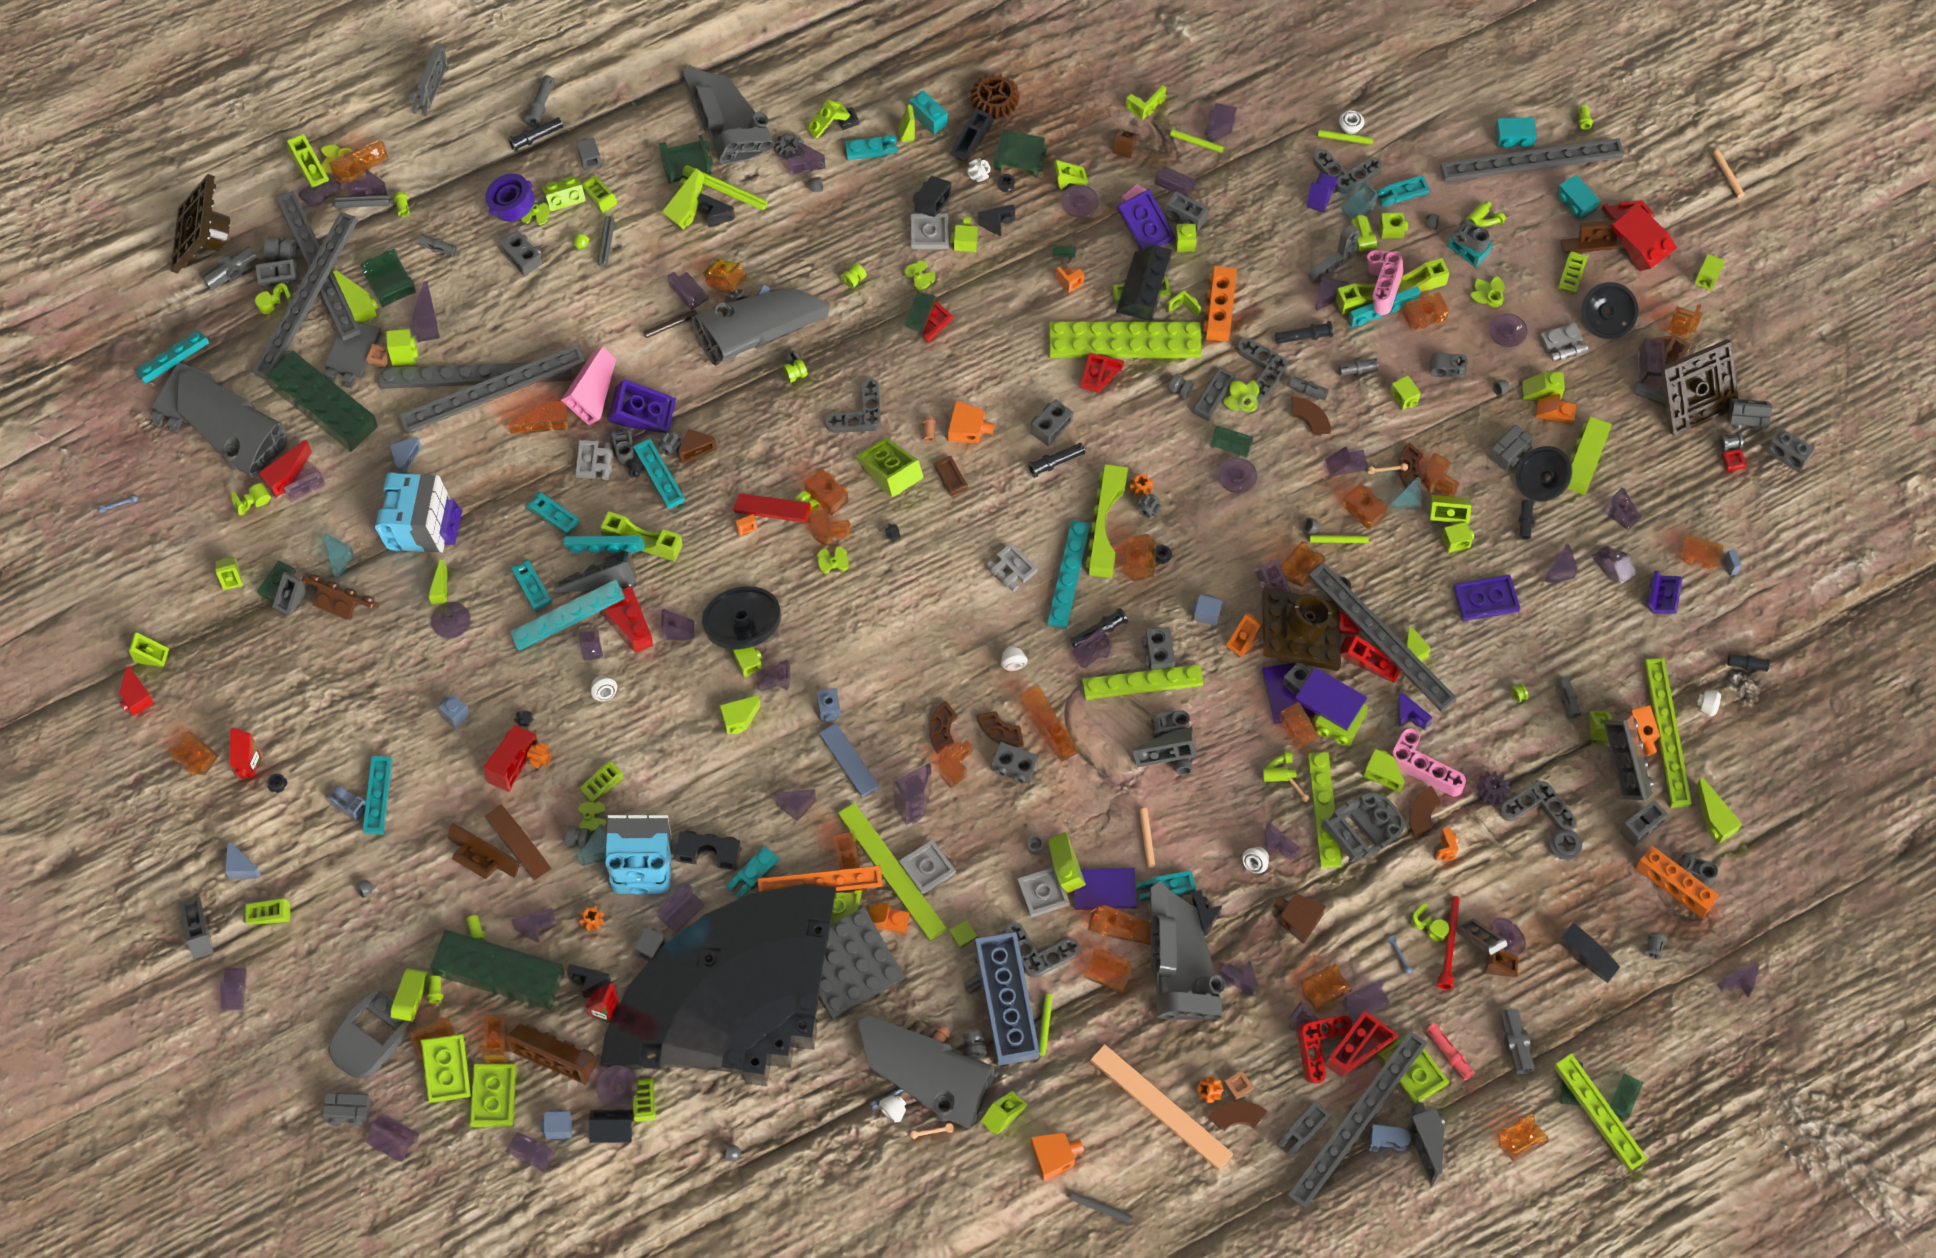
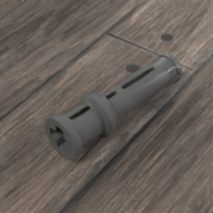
M549 75L543 77L535 101L530 104V111L524 118L525 122L530 126H539L541 123L540 118L545 113V103L555 82L554 78Z

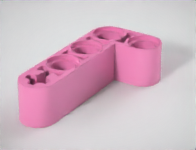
M1375 250L1367 254L1368 272L1371 275L1379 276L1373 292L1374 311L1379 315H1385L1391 311L1403 274L1402 255L1399 252Z
M1406 729L1392 753L1399 770L1450 796L1460 795L1466 783L1465 776L1416 751L1420 734L1415 729ZM1405 739H1412L1414 742L1409 743ZM1396 755H1403L1405 759H1400ZM1415 764H1421L1423 768H1417ZM1433 773H1439L1442 777H1435Z

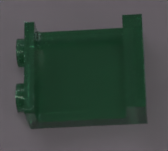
M1002 130L994 158V170L1001 171L1002 166H1009L1033 171V177H1037L1038 172L1043 170L1044 160H1042V156H1046L1048 146L1045 145V137Z
M698 135L699 141L670 148H667L666 142L659 143L660 156L668 184L678 182L683 177L688 179V177L682 174L685 165L697 168L706 174H711V167L714 164L712 156L707 154L709 151L708 142L703 140L702 135Z
M395 249L385 251L381 255L361 263L363 274L381 307L416 293L414 282L407 275Z

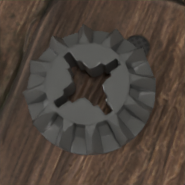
M793 132L791 134L784 133L783 136H778L777 141H775V151L779 156L786 159L796 158L804 150V141L800 138V135H794ZM791 142L793 143V146H792V147H791V146L786 147V143H788V144H790Z
M1561 829L1552 835L1549 847H1551L1552 854L1558 856L1559 860L1566 859L1569 861L1573 858L1576 859L1581 853L1582 840L1576 832ZM1564 838L1568 845H1572L1569 846L1568 851L1565 850L1564 846H1561Z

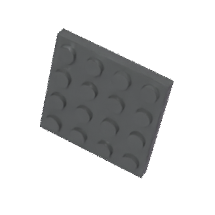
M865 907L830 927L819 997L833 1020L905 979Z

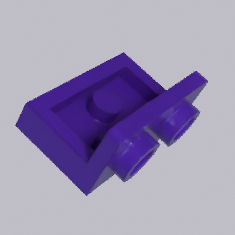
M454 499L446 500L439 534L444 539V545H455L462 509Z
M1654 571V576L1650 579L1651 592L1647 596V605L1650 606L1653 614L1677 613L1683 581L1681 576H1661L1659 571Z

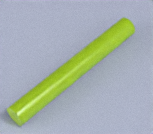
M1172 129L1170 134L1172 137L1222 153L1224 150L1222 145Z
M1320 129L1318 137L1368 145L1373 144V138Z
M1310 535L1309 540L1310 543H1369V536Z
M1052 994L1044 995L1038 1044L1040 1056L1046 1055Z

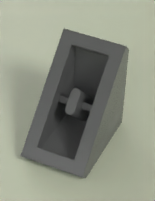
M284 572L272 607L288 616L291 615L306 594L302 580Z

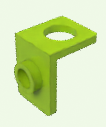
M1185 290L1168 301L1167 311L1169 313L1181 304H1184L1197 318L1200 316L1201 306Z

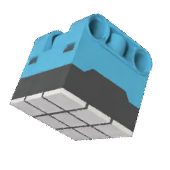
M387 473L383 486V493L385 495L383 509L378 511L375 529L386 548L392 551L443 553L444 539L439 532L446 500L451 498L439 475Z
M608 815L605 862L612 891L616 894L636 895L664 894L668 892L671 880L672 836L668 815ZM665 880V882L662 883V884H657V883H656V882H662V881Z

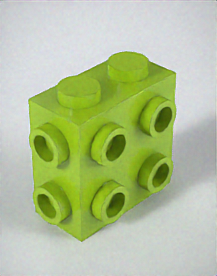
M1363 705L1347 731L1322 716L1315 714L1313 723H1315L1314 731L1322 737H1329L1340 745L1350 747L1366 716L1368 706Z

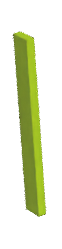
M1665 658L1645 659L1644 667L1654 719L1660 734L1658 743L1670 808L1689 807L1692 802Z
M854 802L838 813L839 818L874 866L881 865L882 877L906 910L910 912L911 917L927 939L931 941L947 931L943 922Z

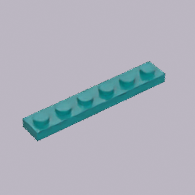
M1071 520L1047 626L1067 629L1090 531V523Z
M614 580L510 632L517 649L520 651L625 599L619 582Z

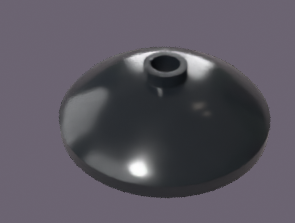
M1615 282L1602 283L1592 288L1585 296L1581 308L1582 319L1587 329L1594 335L1604 339H1615L1627 334L1635 325L1639 311L1636 297L1631 290ZM1606 307L1610 309V313L1608 315L1604 312Z
M1542 446L1533 449L1522 458L1516 470V484L1520 492L1528 499L1537 502H1546L1557 498L1570 484L1573 472L1571 461L1562 450L1556 447Z

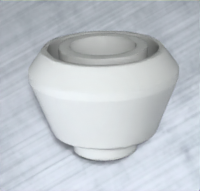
M1346 111L1341 114L1339 124L1346 134H1356L1363 127L1364 118L1356 111Z
M1010 646L1002 654L1001 666L1007 671H1015L1023 668L1028 660L1020 648Z
M604 675L596 677L591 683V695L597 701L610 700L617 691L616 682Z
M1718 690L1704 691L1703 694H1699L1697 705L1700 706V710L1706 715L1714 716L1720 704L1721 694Z
M1253 847L1245 850L1242 855V862L1247 870L1253 873H1262L1267 869L1269 855L1265 849Z
M891 1095L881 1099L879 1108L885 1116L894 1123L901 1121L906 1111L904 1107L906 1105L905 1101L898 1095L896 1097Z

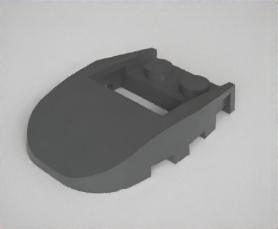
M1367 793L1361 795L1359 799L1353 800L1352 798L1348 800L1345 805L1334 811L1331 818L1324 819L1321 828H1325L1349 857L1348 861L1354 862L1372 857L1394 841L1403 832L1405 821L1400 811L1387 797L1379 793ZM1350 815L1373 842L1374 846L1368 848L1344 818Z
M379 989L373 991L352 1008L336 1031L330 1044V1054L334 1064L355 1078H366L373 1075L382 1067L381 1064L388 1058H392L401 1041H404L408 1035L406 1030L411 1024L410 1021L391 1018L393 1000L380 992ZM367 1009L396 1030L384 1045H381L352 1023L361 1011Z

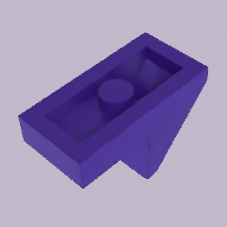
M1320 172L1316 183H1311L1307 201L1308 208L1325 212L1338 182L1337 177Z
M1403 692L1399 694L1397 700L1399 728L1410 718L1415 726L1426 730L1431 723L1432 716Z

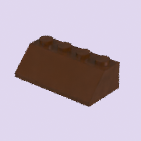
M522 1024L517 1025L506 1037L511 1053L586 1085L597 1064L594 1053L587 1049L579 1050L575 1048L573 1043L566 1040L561 1042L551 1033L545 1032L543 1034L538 1032V1029L530 1024L526 1026Z

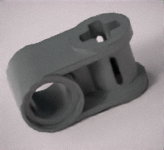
M1461 220L1460 227L1452 234L1453 240L1475 252H1484L1488 247L1489 232L1468 220Z
M1434 353L1431 356V375L1434 377H1464L1468 359L1463 354Z
M630 427L623 431H611L617 461L620 465L627 466L628 463L634 461Z
M1184 710L1166 713L1159 712L1150 717L1154 723L1155 731L1153 734L1156 738L1172 730L1190 727V716ZM1178 720H1183V721H1185L1186 723H1184V724H1178V723H1176V722H1177Z
M1686 852L1682 855L1683 860L1680 866L1708 887L1714 883L1718 874V868L1715 864L1701 859L1692 853ZM1703 872L1710 873L1711 877L1705 876Z

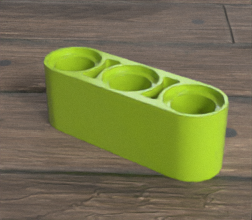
M406 968L392 1004L391 1018L413 1022L428 982V971Z

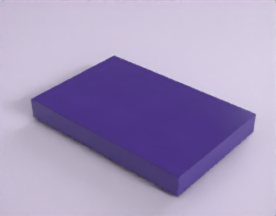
M1149 189L1116 206L1140 250L1153 245L1162 246L1176 238Z
M1510 574L1453 584L1462 622L1520 612L1521 608Z
M1297 663L1262 668L1274 724L1314 718V712L1295 701L1296 695L1282 685L1284 676ZM1296 676V677H1295V678L1298 679V680H1303V679H1304V678L1301 677V676Z
M1315 667L1296 696L1295 701L1347 731L1368 697Z
M1135 868L1081 869L1086 885L1074 890L1075 910L1136 909Z

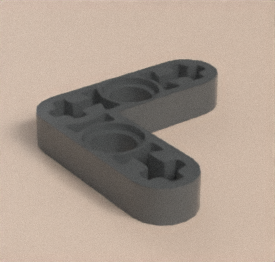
M1317 150L1313 158L1314 165L1321 173L1337 177L1338 182L1335 189L1342 194L1349 193L1376 177L1382 169L1381 160L1375 157L1365 160L1347 172L1327 150ZM1334 168L1338 173L1330 174L1328 170ZM1359 172L1362 173L1364 177L1356 178L1354 174Z
M1353 224L1347 226L1342 231L1338 250L1315 265L1308 272V277L1314 283L1322 280L1350 261L1355 255L1360 232Z
M1243 338L1238 343V354L1265 369L1256 381L1259 386V392L1264 387L1263 393L1256 397L1258 403H1262L1269 397L1285 374L1288 363L1281 355L1249 338ZM1263 353L1266 354L1268 358L1266 360H1260L1257 357V355ZM1279 363L1282 364V367L1279 366L1277 371L1275 372V366L1279 365ZM1271 376L1274 378V381L1267 383L1264 378Z
M873 378L863 381V412L831 413L825 419L826 429L832 433L875 431L879 429L881 415L878 382ZM870 385L872 386L873 395H869L868 386ZM874 401L877 405L874 408H869L866 406V403ZM870 414H874V424H870ZM856 419L858 423L852 426L848 424V421ZM833 420L836 421V425L834 426L832 425Z
M1545 781L1537 782L1509 799L1502 805L1500 815L1504 820L1514 821L1540 805L1559 830L1573 831L1577 823L1575 816L1552 786ZM1539 789H1545L1546 793H1538ZM1528 797L1532 804L1528 806L1523 805L1521 798ZM1549 804H1558L1560 810L1552 811L1549 808ZM1517 805V808L1514 810L1513 815L1511 813H1506L1507 808L1511 810ZM1564 820L1571 822L1570 825H1563L1562 823Z
M1013 922L1006 927L1005 934L1011 933V929L1019 930V947L1026 945L1030 948L1028 954H1021L1024 971L1032 978L1039 977L1075 959L1079 955L1080 945L1075 939H1066L1038 953L1021 924ZM1068 945H1070L1071 948L1075 947L1073 953H1071V951L1065 952L1067 950ZM1051 953L1056 954L1058 961L1055 963L1049 962L1046 958L1047 955ZM1031 957H1032V962H1033V964H1034L1035 966L1039 965V966H1038V971H1035L1034 969H1031V970H1030V968H1031V963H1030L1029 959H1030Z

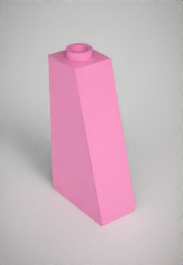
M603 347L591 353L586 364H584L561 399L588 425L595 423L601 418L616 359L610 352Z

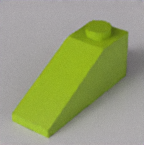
M304 134L287 141V151L292 161L312 188L329 181Z
M697 168L662 211L668 219L683 230L692 223L696 214L698 197L700 196L704 175Z
M337 270L333 271L334 277L355 321L362 323L377 317L375 309H378L375 299H370L368 292Z
M1703 777L1700 778L1696 785V791L1705 827L1709 836L1718 843H1721L1736 833L1742 823Z
M1064 832L1048 839L1053 866L1061 887L1067 893H1070L1085 886L1086 883L1068 833Z

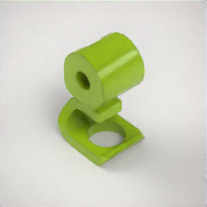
M279 283L273 289V295L265 291L256 296L255 303L261 314L267 315L274 311L275 303H281L280 294L286 295L288 304H290L292 298L284 283Z
M258 483L253 485L248 491L249 494L243 495L242 501H240L235 492L231 493V502L239 515H244L251 507V504L260 507L270 501L271 496L264 484Z
M1423 903L1414 913L1410 922L1411 926L1418 930H1423L1426 927L1428 930L1427 936L1435 942H1441L1449 932V925L1441 919L1431 921L1432 918L1430 916L1423 921H1419L1418 918L1428 907V904Z

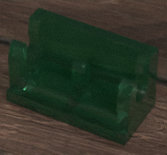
M1216 426L1210 446L1211 448H1220L1248 458L1253 444V437Z

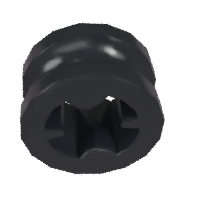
M1003 174L999 177L998 188L1002 192H1010L1014 189L1015 180L1013 176ZM1006 181V183H1007V181H1009V182H1010V185L1007 186V184H1006V185L1004 186V185H1003V182Z

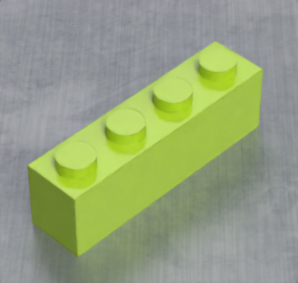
M1591 416L1588 423H1583L1580 431L1583 437L1582 439H1577L1574 447L1577 449V453H1572L1570 457L1573 472L1570 484L1567 487L1568 490L1586 495L1610 432L1611 423Z

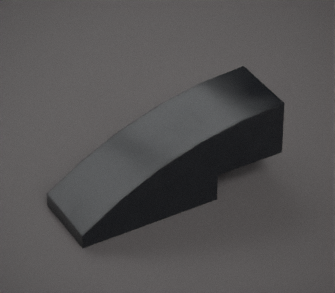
M976 108L969 122H966L950 155L967 162L994 121L993 116Z
M1574 923L1571 924L1559 941L1561 946L1575 955V960L1606 983H1609L1620 968L1602 946Z

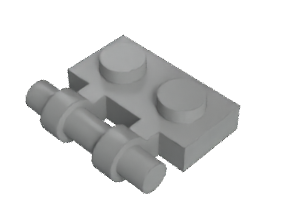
M1576 323L1550 330L1540 335L1546 351H1555V353L1550 354L1552 361L1558 359L1560 361L1565 360L1568 356H1578L1582 352L1588 351L1586 343L1578 344L1583 341V337Z
M579 440L576 478L596 479V472H601V479L608 480L609 474L612 472L610 464L614 454L612 450L613 444L605 443V448H599V441ZM598 457H603V463H597Z
M1012 543L997 554V559L1000 562L996 564L990 560L987 563V567L991 570L990 572L994 576H998L1003 581L1002 584L1013 592L1019 588L1015 583L1017 579L1024 584L1038 572V568ZM1005 567L1011 572L1009 576L1003 571Z

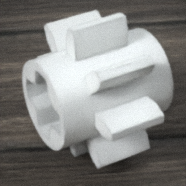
M981 158L969 162L971 167L968 168L967 172L972 180L977 179V182L989 178L987 173L990 172V165L987 161H981Z

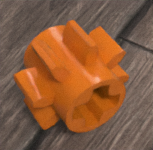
M1137 473L1136 478H1131L1129 490L1134 491L1135 497L1146 496L1147 493H1152L1153 488L1151 486H1153V480H1149L1148 474L1140 475Z
M540 742L539 745H532L527 753V759L531 763L530 766L539 769L540 766L548 765L552 757L548 745Z
M596 905L594 908L586 906L584 913H579L582 918L579 921L580 926L586 925L587 932L590 929L598 931V927L604 925V920L601 919L604 916V912H598Z
M1207 1076L1206 1079H1200L1197 1091L1200 1099H1206V1103H1214V1100L1221 1099L1220 1096L1224 1089L1221 1080H1215L1214 1076Z

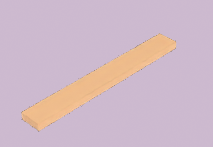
M1106 1045L1093 1056L1091 1062L1218 1171L1233 1156L1230 1150Z

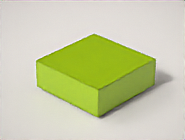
M967 920L949 930L950 935L960 949L978 938Z

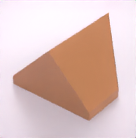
M1677 335L1654 338L1655 367L1661 371L1662 366L1686 357L1691 344Z

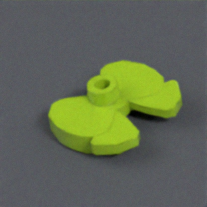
M547 203L534 204L530 212L521 218V221L528 224L532 216H536L538 225L545 224L550 215L549 205Z
M917 261V263L911 264L905 269V276L913 278L915 281L914 287L917 290L926 289L931 282L934 283L936 278L935 272L922 273L928 267V263L924 261Z
M836 547L835 557H830L826 548L820 550L817 555L821 573L827 574L832 568L836 567L841 571L848 569L849 559L847 551L843 547Z
M599 801L597 803L585 802L580 804L578 810L583 815V820L579 824V829H590V833L597 830L601 831L607 822L605 819L595 818V815L605 812V806Z

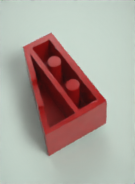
M632 586L624 588L622 592L625 599L599 611V613L616 629L634 652L653 646L652 635Z
M516 725L506 733L503 741L483 766L489 784L510 792L528 761L527 753L532 745L536 746L538 743L536 734Z
M1364 1010L1329 1057L1325 1066L1343 1078L1380 1051L1393 1044L1399 1035Z

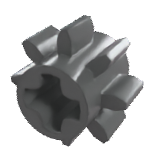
M731 288V292L725 294L724 303L745 299L748 296L743 295L744 290Z
M674 432L662 433L657 439L659 441L658 449L668 456L673 453L677 454L681 444L680 437Z
M1149 494L1147 497L1142 495L1138 500V511L1142 516L1150 518L1152 515L1157 517L1162 507L1160 505L1161 501L1157 496Z

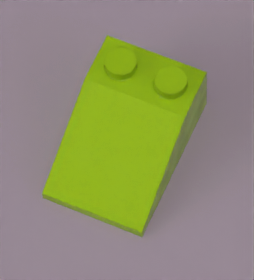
M887 437L856 456L858 462L880 488L892 497L900 494L903 490L924 478L918 459Z

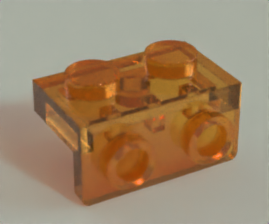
M1697 304L1695 312L1677 306L1667 332L1689 339L1691 332H1696L1703 312H1700L1701 305Z
M1685 535L1679 558H1683L1684 563L1694 565L1697 562L1703 564V568L1714 570V567L1718 568L1720 566L1719 562L1724 545Z
M1302 541L1286 560L1282 562L1279 568L1284 580L1303 587L1310 579L1309 574L1326 560L1324 555L1310 550L1307 543Z
M188 731L176 748L170 747L168 749L173 755L172 758L178 763H183L187 767L186 770L195 776L197 774L206 775L219 757L198 737Z
M1094 949L1084 978L1123 993L1132 973L1133 965L1125 958H1115L1105 950L1098 951Z
M1336 963L1301 981L1304 997L1316 1010L1352 992L1350 984L1340 974L1339 966Z
M439 1018L427 1027L416 1028L409 1036L422 1063L421 1040L455 1035L449 1018Z
M1532 1113L1520 1118L1516 1123L1502 1129L1497 1134L1499 1147L1514 1163L1549 1142L1548 1136L1536 1124L1535 1116Z

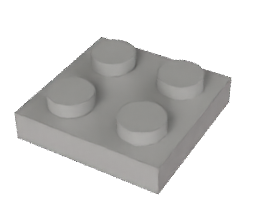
M938 213L935 217L925 214H911V249H949L948 213Z
M933 839L899 860V864L922 895L956 874V870Z
M1054 867L1017 879L1031 918L1070 906L1066 891L1061 887Z

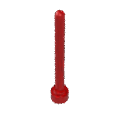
M1458 896L1452 897L1449 932L1446 940L1443 971L1437 977V987L1445 990L1453 989L1454 985L1451 967L1460 903Z

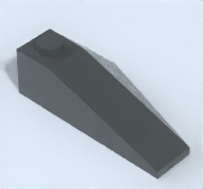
M620 551L604 558L605 562L600 565L592 564L588 566L589 568L582 574L576 572L556 582L554 586L555 593L593 591L614 580L619 582L621 588L633 586L637 580V574L631 553Z

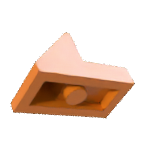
M1560 394L1538 399L1535 418L1573 424L1577 404L1559 401Z
M1249 613L1245 614L1226 646L1240 657H1243L1259 639L1258 633L1263 627V623Z
M890 903L870 906L868 914L877 929L906 934L910 912L890 909Z

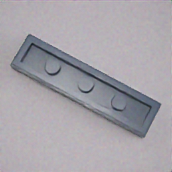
M837 723L819 733V736L862 798L879 788L878 783Z

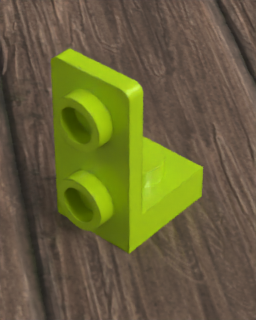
M1163 85L1146 103L1141 98L1130 94L1126 98L1125 109L1143 120L1147 115L1150 116L1158 104L1164 102L1166 99V87Z
M827 100L806 127L811 135L818 139L833 119L846 121L850 114L842 103Z
M1708 254L1698 273L1695 285L1712 291L1725 260Z

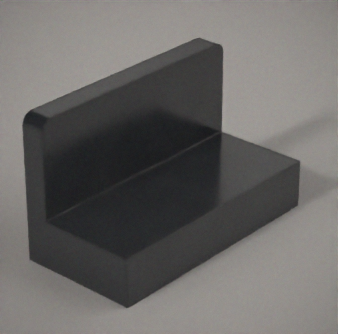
M590 1110L588 1119L589 1142H632L633 1110Z

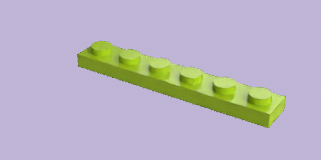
M1200 665L1082 679L1085 700L1203 686L1204 683Z
M1308 753L1320 868L1341 867L1339 845L1325 828H1321L1324 819L1331 818L1335 811L1329 753Z
M1571 1053L1553 1066L1628 1172L1645 1162L1647 1157Z

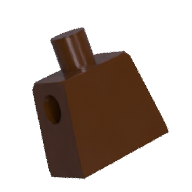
M1295 894L1290 902L1279 896L1273 907L1283 912L1279 923L1304 944L1323 917L1327 906L1302 895Z

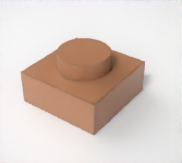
M372 344L366 359L367 364L386 368L390 357L387 347Z
M1242 1070L1224 1081V1085L1235 1100H1238L1254 1089Z

